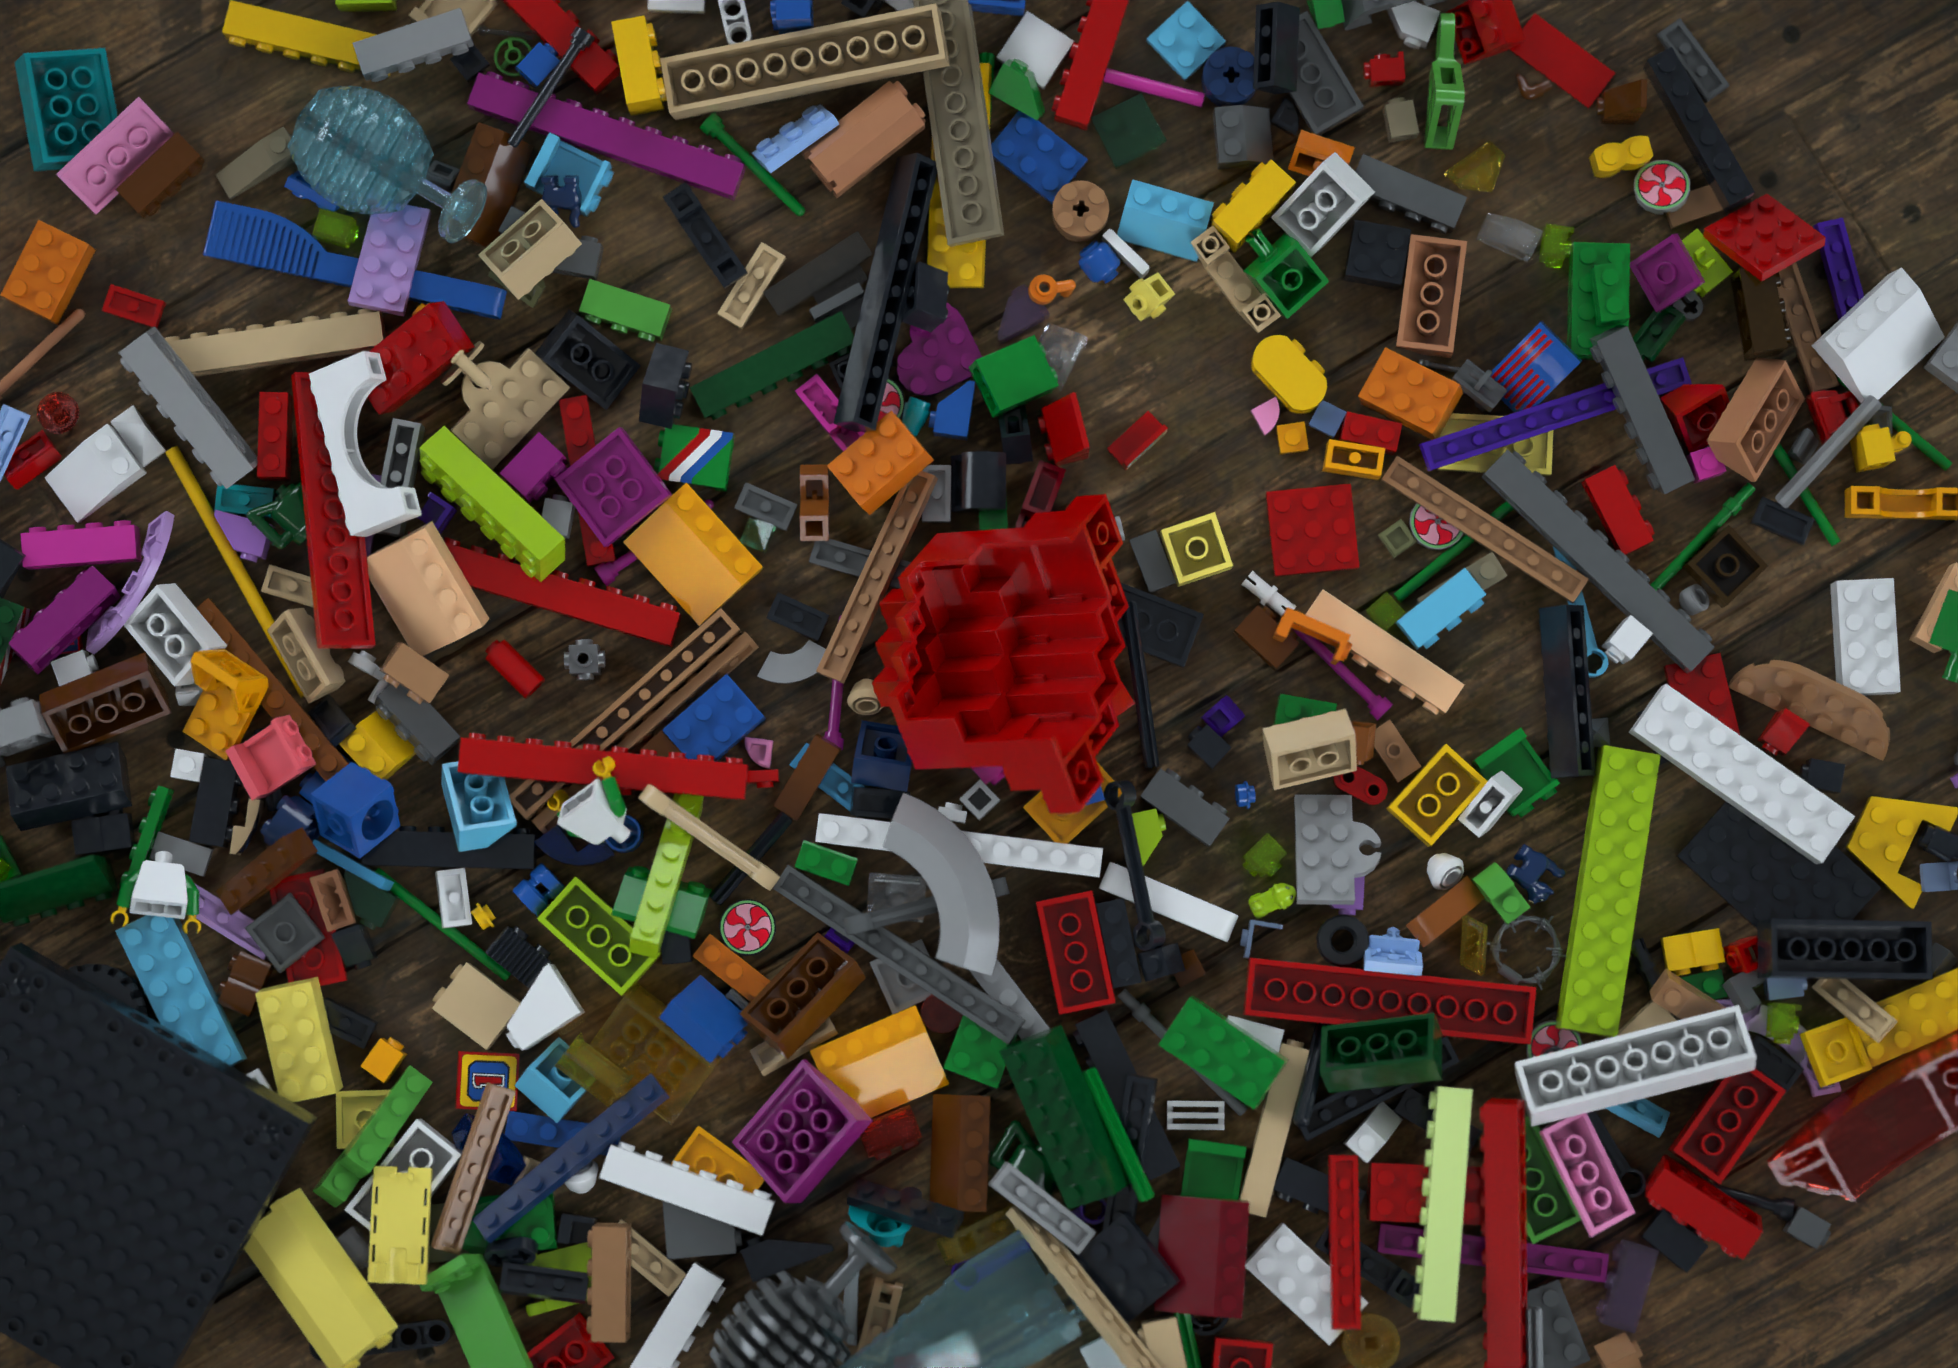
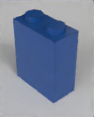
M702 975L697 977L679 993L659 1017L709 1063L713 1062L718 1056L723 1059L734 1047L732 1043L734 1042L738 1045L748 1034L745 1030L748 1023L740 1016L742 1011Z

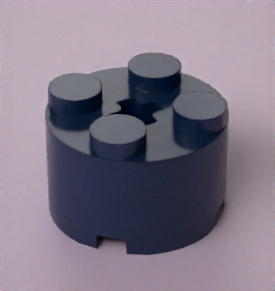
M1238 47L1221 48L1210 55L1205 63L1202 74V89L1216 106L1245 105L1256 92V89H1253L1254 56L1250 52ZM1228 73L1233 74V77H1235L1233 83H1229L1228 78H1226Z
M285 795L278 803V811L273 819H268L260 832L265 836L264 842L269 846L281 837L302 827L312 842L320 837L314 807L299 796L290 798Z

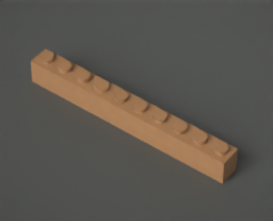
M720 608L570 741L572 743L571 748L583 749V744L600 745V751L612 748L622 739L626 732L639 724L669 694L675 692L692 674L701 669L712 656L718 654L728 645L731 639L741 633V630ZM526 780L509 797L511 803L526 820H530L539 809L547 805L548 799L556 791L570 784Z

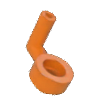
M1038 275L1029 284L1028 294L1033 302L1045 305L1052 302L1057 293H1060L1063 297H1069L1075 289L1076 283L1071 279L1056 282L1049 275ZM1046 284L1049 291L1042 292L1039 289V285Z

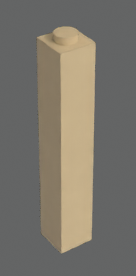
M1288 1039L1286 1044L1281 1043L1279 1053L1289 1059V1061L1266 1094L1239 1200H1248L1250 1202L1249 1213L1265 1218L1309 1050L1303 1049L1304 1043Z

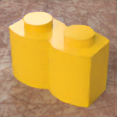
M1634 136L1626 139L1622 144L1607 143L1599 146L1593 151L1589 159L1594 177L1606 178L1617 174L1621 169L1626 171L1640 169L1654 155L1649 137Z
M1719 928L1660 938L1665 968L1673 971L1677 976L1691 974L1690 968L1701 966L1702 972L1719 969L1718 963L1725 962Z

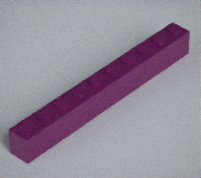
M487 71L485 75L478 72L467 103L470 110L517 126L539 93L529 90V85L519 81H514L513 84L502 81L503 77L499 74ZM553 93L529 128V130L548 136L550 132L560 137L561 141L681 183L687 182L692 187L735 201L746 170L745 165L741 163V159L730 154H726L725 157L714 154L715 150L704 145H699L698 148L688 145L689 141L684 138L672 136V139L661 136L662 132L658 129L646 126L644 130L635 127L636 123L629 119L620 117L618 121L609 118V113L597 108H593L592 111L583 109L581 103L571 99H567L566 102L555 99L556 95Z

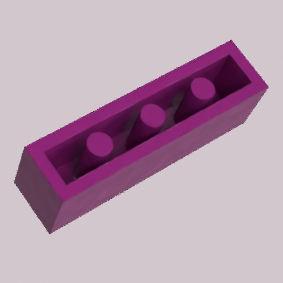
M91 566L88 570L80 572L72 585L67 589L61 590L46 609L38 611L33 617V621L25 628L19 629L8 644L14 653L38 675L100 618L110 606L115 604L121 596L115 586L94 566Z

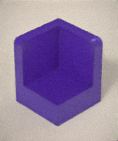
M429 492L427 495L429 500L421 510L422 515L417 518L426 524L433 521L438 532L442 534L457 510L432 492Z

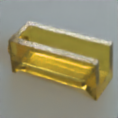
M581 1032L555 1065V1067L607 1107H610L616 1099L619 1100L630 1091L631 1088L627 1084L634 1076L633 1074L627 1075L592 1046L584 1042Z

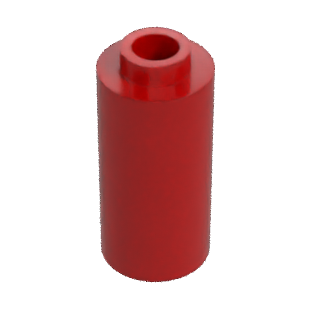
M496 639L485 650L488 654L485 660L525 699L529 698L544 683L545 678L507 640L504 639L499 642Z

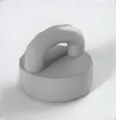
M1698 584L1685 588L1679 594L1680 606L1688 615L1698 614L1709 606L1708 595L1703 587Z

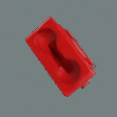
M1836 390L1813 391L1805 398L1822 445L1847 419L1842 402L1846 401L1850 415L1859 407L1857 398L1850 390L1843 394H1838Z

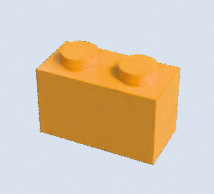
M1329 439L1326 444L1322 471L1379 480L1382 474L1385 448Z

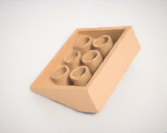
M433 521L367 556L368 574L372 585L408 646L421 656L463 638L483 627L489 620L488 615Z

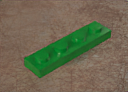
M158 785L157 790L151 792L148 800L150 810L148 816L143 817L138 832L141 833L138 844H134L131 849L129 860L132 862L129 871H125L122 875L120 887L122 882L134 870L141 869L143 861L151 860L149 857L158 832L161 831L175 790Z

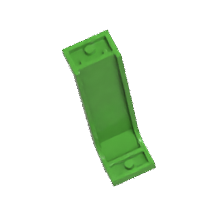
M461 1254L428 1274L426 1285L419 1284L422 1291H434L435 1294H439L471 1368H533L483 1254Z

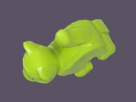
M1286 883L1274 884L1268 891L1250 896L1248 903L1256 919H1259L1274 910L1289 907L1294 902L1296 890L1293 886Z

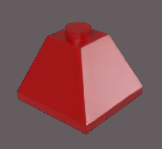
M1683 384L1660 398L1671 426L1689 454L1709 445L1707 439L1730 403L1726 389L1722 384Z

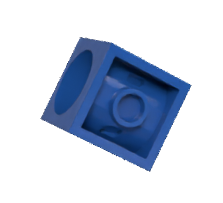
M353 762L349 763L310 794L320 835L359 859L401 826L398 816L399 811L393 794L394 788L391 783L386 779L375 776L367 768H362Z

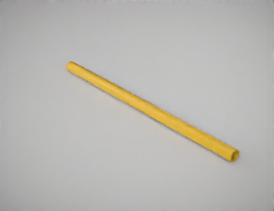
M179 447L170 448L165 452L296 691L300 698H304L305 696L267 631L275 622L237 552L232 548L216 520L215 512Z

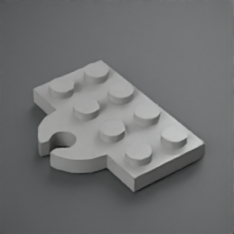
M1295 795L1297 904L1354 905V878L1364 877L1372 872L1378 865L1381 857L1379 852L1368 856L1360 852L1359 848L1362 845H1370L1374 848L1380 847L1381 841L1379 836L1364 823L1352 820V795Z

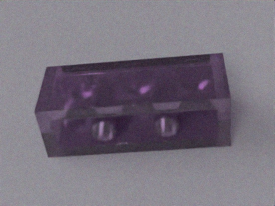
M1624 1239L1621 1240V1244L1615 1245L1612 1254V1260L1615 1261L1612 1272L1608 1271L1606 1283H1604V1288H1607L1605 1299L1599 1300L1596 1309V1315L1599 1316L1598 1322L1631 1333L1636 1332L1659 1250Z

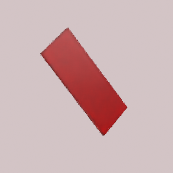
M1534 13L1522 29L1526 41L1509 50L1589 109L1615 75V72Z

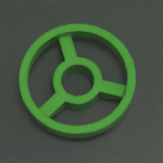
M507 38L497 46L494 53V61L502 74L508 77H520L519 73L504 71L509 65H518L525 58L518 48L513 47L512 42L524 44L529 51L532 49L523 39ZM508 43L509 49L505 52L506 60L499 66L498 52L503 45ZM517 52L519 57L515 61H510L508 59L509 54Z

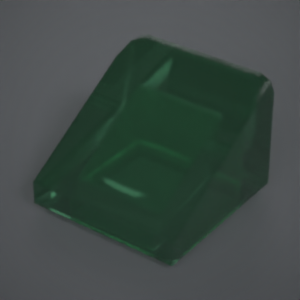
M749 517L740 542L744 546L766 554L776 527L770 523Z

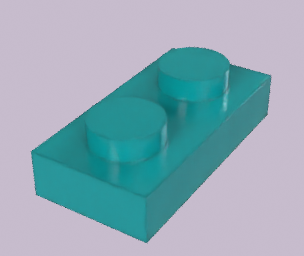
M235 484L226 489L223 485H217L214 511L246 515L250 509L274 501L276 490L274 488ZM271 514L264 516V517L272 518V517H271Z

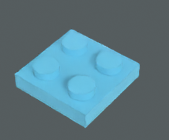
M1188 1L1146 40L1184 81L1198 70L1213 52L1226 44V40Z

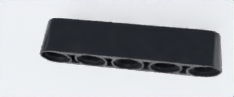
M442 1318L398 1323L397 1329L391 1335L393 1339L386 1347L378 1349L375 1346L366 1351L363 1356L440 1346L451 1339L453 1328L448 1320ZM436 1324L445 1328L446 1334L442 1340H437L432 1336V1327ZM406 1328H411L416 1332L417 1340L415 1343H407L404 1340L403 1332ZM310 1343L309 1350L311 1355L315 1359L323 1361Z

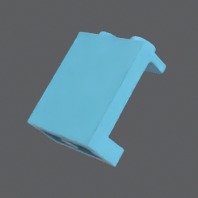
M549 132L524 183L527 188L543 195L544 184L541 182L542 176L558 175L559 186H564L563 177L565 175H578L579 188L582 195L580 214L587 217L590 211L595 212L601 200V197L598 195L603 186L607 187L614 172L611 171L612 166L610 162L602 161L561 141L560 137Z

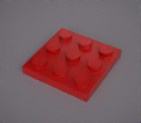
M1769 194L1759 197L1704 228L1703 237L1761 282L1825 246L1826 240L1824 235Z
M1351 484L1266 492L1274 577L1360 568Z

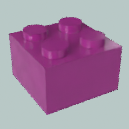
M538 432L500 474L531 503L534 499L539 501L549 489L546 486L568 469L566 465L569 461Z

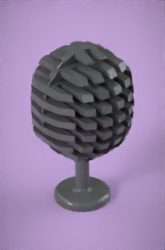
M845 1221L840 1227V1233L855 1250L826 1283L805 1276L808 1280H805L806 1283H802L797 1278H793L788 1272L782 1271L777 1274L783 1282L779 1286L771 1279L767 1280L765 1277L757 1283L762 1292L752 1288L744 1296L748 1303L739 1301L733 1308L736 1316L728 1314L721 1322L726 1331L723 1329L720 1331L719 1328L716 1329L713 1339L720 1349L713 1346L710 1356L716 1363L717 1368H842L838 1360L847 1363L851 1357V1352L843 1343V1339L852 1346L855 1335L845 1322L846 1311L837 1296L867 1262L885 1274H892L897 1269V1265L872 1239L853 1224Z

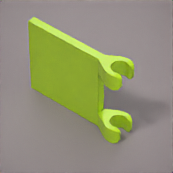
M588 1242L538 1254L533 1263L523 1265L587 1273L588 1260L592 1259V1247H588ZM589 1276L587 1291L589 1287H592V1276ZM545 1299L544 1301L527 1305L526 1311L528 1316H534L579 1303Z

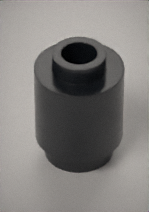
M1928 824L1919 838L1918 845L1922 846L1924 851L1947 862H1950L1952 858L1957 859L1958 835L1937 825L1933 827Z

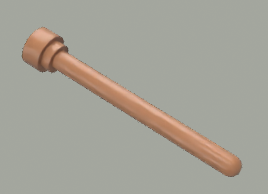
M76 309L0 380V400L2 399L1 395L85 317L84 310Z

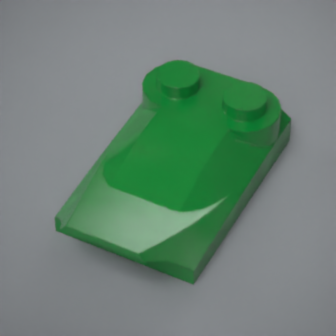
M554 1192L495 1240L529 1237L538 1243V1250L558 1248ZM501 1195L479 1197L472 1219ZM471 1220L462 1248L470 1254H485L488 1241L484 1238L473 1220Z

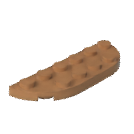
M1770 660L1769 664L1756 666L1754 663L1738 671L1730 680L1728 686L1730 689L1774 710L1780 711L1787 708L1810 723V727L1875 758L1884 760L1890 742V729L1882 718L1883 713L1878 706L1859 692L1804 666L1781 660Z

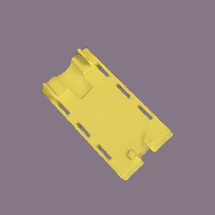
M374 1166L368 1282L427 1284L433 1168L408 1167V1173L398 1172V1167ZM377 1187H378V1203H376ZM425 1188H426V1189H427V1205L424 1206V1202H425ZM376 1216H377L376 1232H375V1218H376ZM424 1218H426L425 1234H423ZM374 1245H375V1262L373 1261V1258H374ZM422 1247H424V1264L422 1263Z

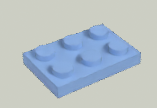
M821 104L817 107L813 105L807 108L802 113L803 117L796 122H789L782 126L779 130L780 133L772 139L766 138L761 141L752 154L758 163L768 172L772 173L838 126L839 122L835 116Z

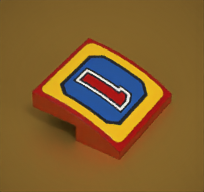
M458 1051L455 1109L477 1110L486 1083L489 1082L516 1091L509 1111H517L518 1089L514 1085L517 1083L519 1076L520 1054Z

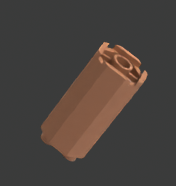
M888 81L838 121V126L801 151L804 159L807 160L809 158L812 162L810 167L830 192L833 190L836 198L925 129V113L917 103L911 105L906 96L908 93L899 81H896L894 84Z

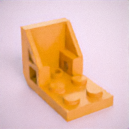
M225 649L195 651L190 663L195 684L202 688L203 691L183 732L228 761L230 759L226 750L233 745L241 743L269 687L268 677Z

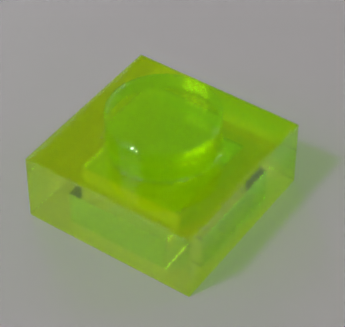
M1388 592L1383 594L1365 611L1378 627L1384 631L1406 613Z

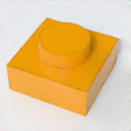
M1305 421L1276 426L1280 455L1309 450Z

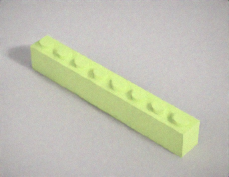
M1435 1086V1092H1430L1429 1109H1433V1120H1428L1426 1137L1431 1138L1430 1150H1425L1424 1167H1429L1428 1179L1424 1178L1422 1183V1196H1427L1426 1208L1421 1207L1420 1225H1424V1237L1419 1236L1418 1254H1422L1421 1266H1416L1415 1283H1420L1419 1295H1414L1413 1312H1418L1417 1317L1423 1320L1455 1322L1473 1089Z

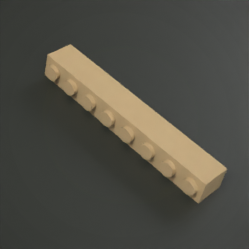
M360 309L356 315L347 316V312H337L330 314L328 319L319 320V316L302 318L300 323L291 324L290 320L274 322L273 327L263 328L262 324L246 326L245 331L235 332L234 328L219 330L217 335L208 336L206 332L191 334L190 339L180 340L178 336L166 337L165 340L194 377L370 351L386 338L384 318L380 311Z

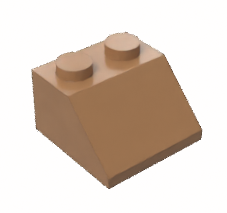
M403 642L394 644L380 669L385 674L383 677L384 681L395 688L401 685L407 689L408 693L406 696L418 704H421L423 701L431 703L449 677V674Z

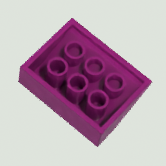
M802 1060L732 1143L784 1203H802L873 1120L854 1099L807 1060Z

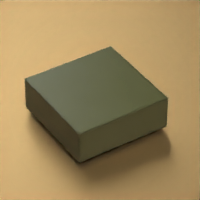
M1402 519L1377 535L1393 559L1418 542Z

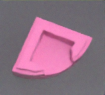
M1276 397L1251 410L1264 436L1274 428L1279 417V403Z
M745 737V747L750 758L759 766L770 769L774 741Z

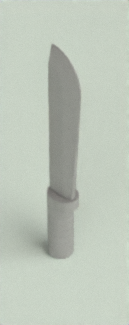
M848 1243L849 1257L855 1249ZM859 1272L845 1287L843 1303L846 1311L845 1322L855 1335L852 1344L857 1346Z

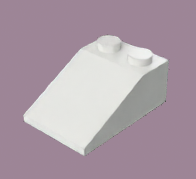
M106 424L84 440L44 478L76 522L80 523L147 472L117 431L109 424Z

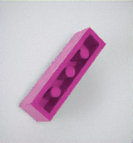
M128 520L115 521L114 526L103 527V523L85 524L86 528L75 529L74 525H59L56 531H46V527L29 528V533H21L22 553L26 555L22 562L23 567L28 570L139 562L142 561L140 528L136 525H131V521Z

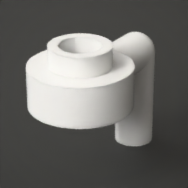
M363 650L359 654L353 652L348 662L379 680L368 698V701L374 704L377 695L390 684L383 680L385 674L374 663L376 660L374 656Z

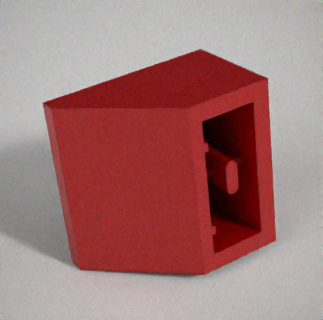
M1468 0L1446 12L1455 13V39L1464 64L1505 52L1526 41L1512 0Z

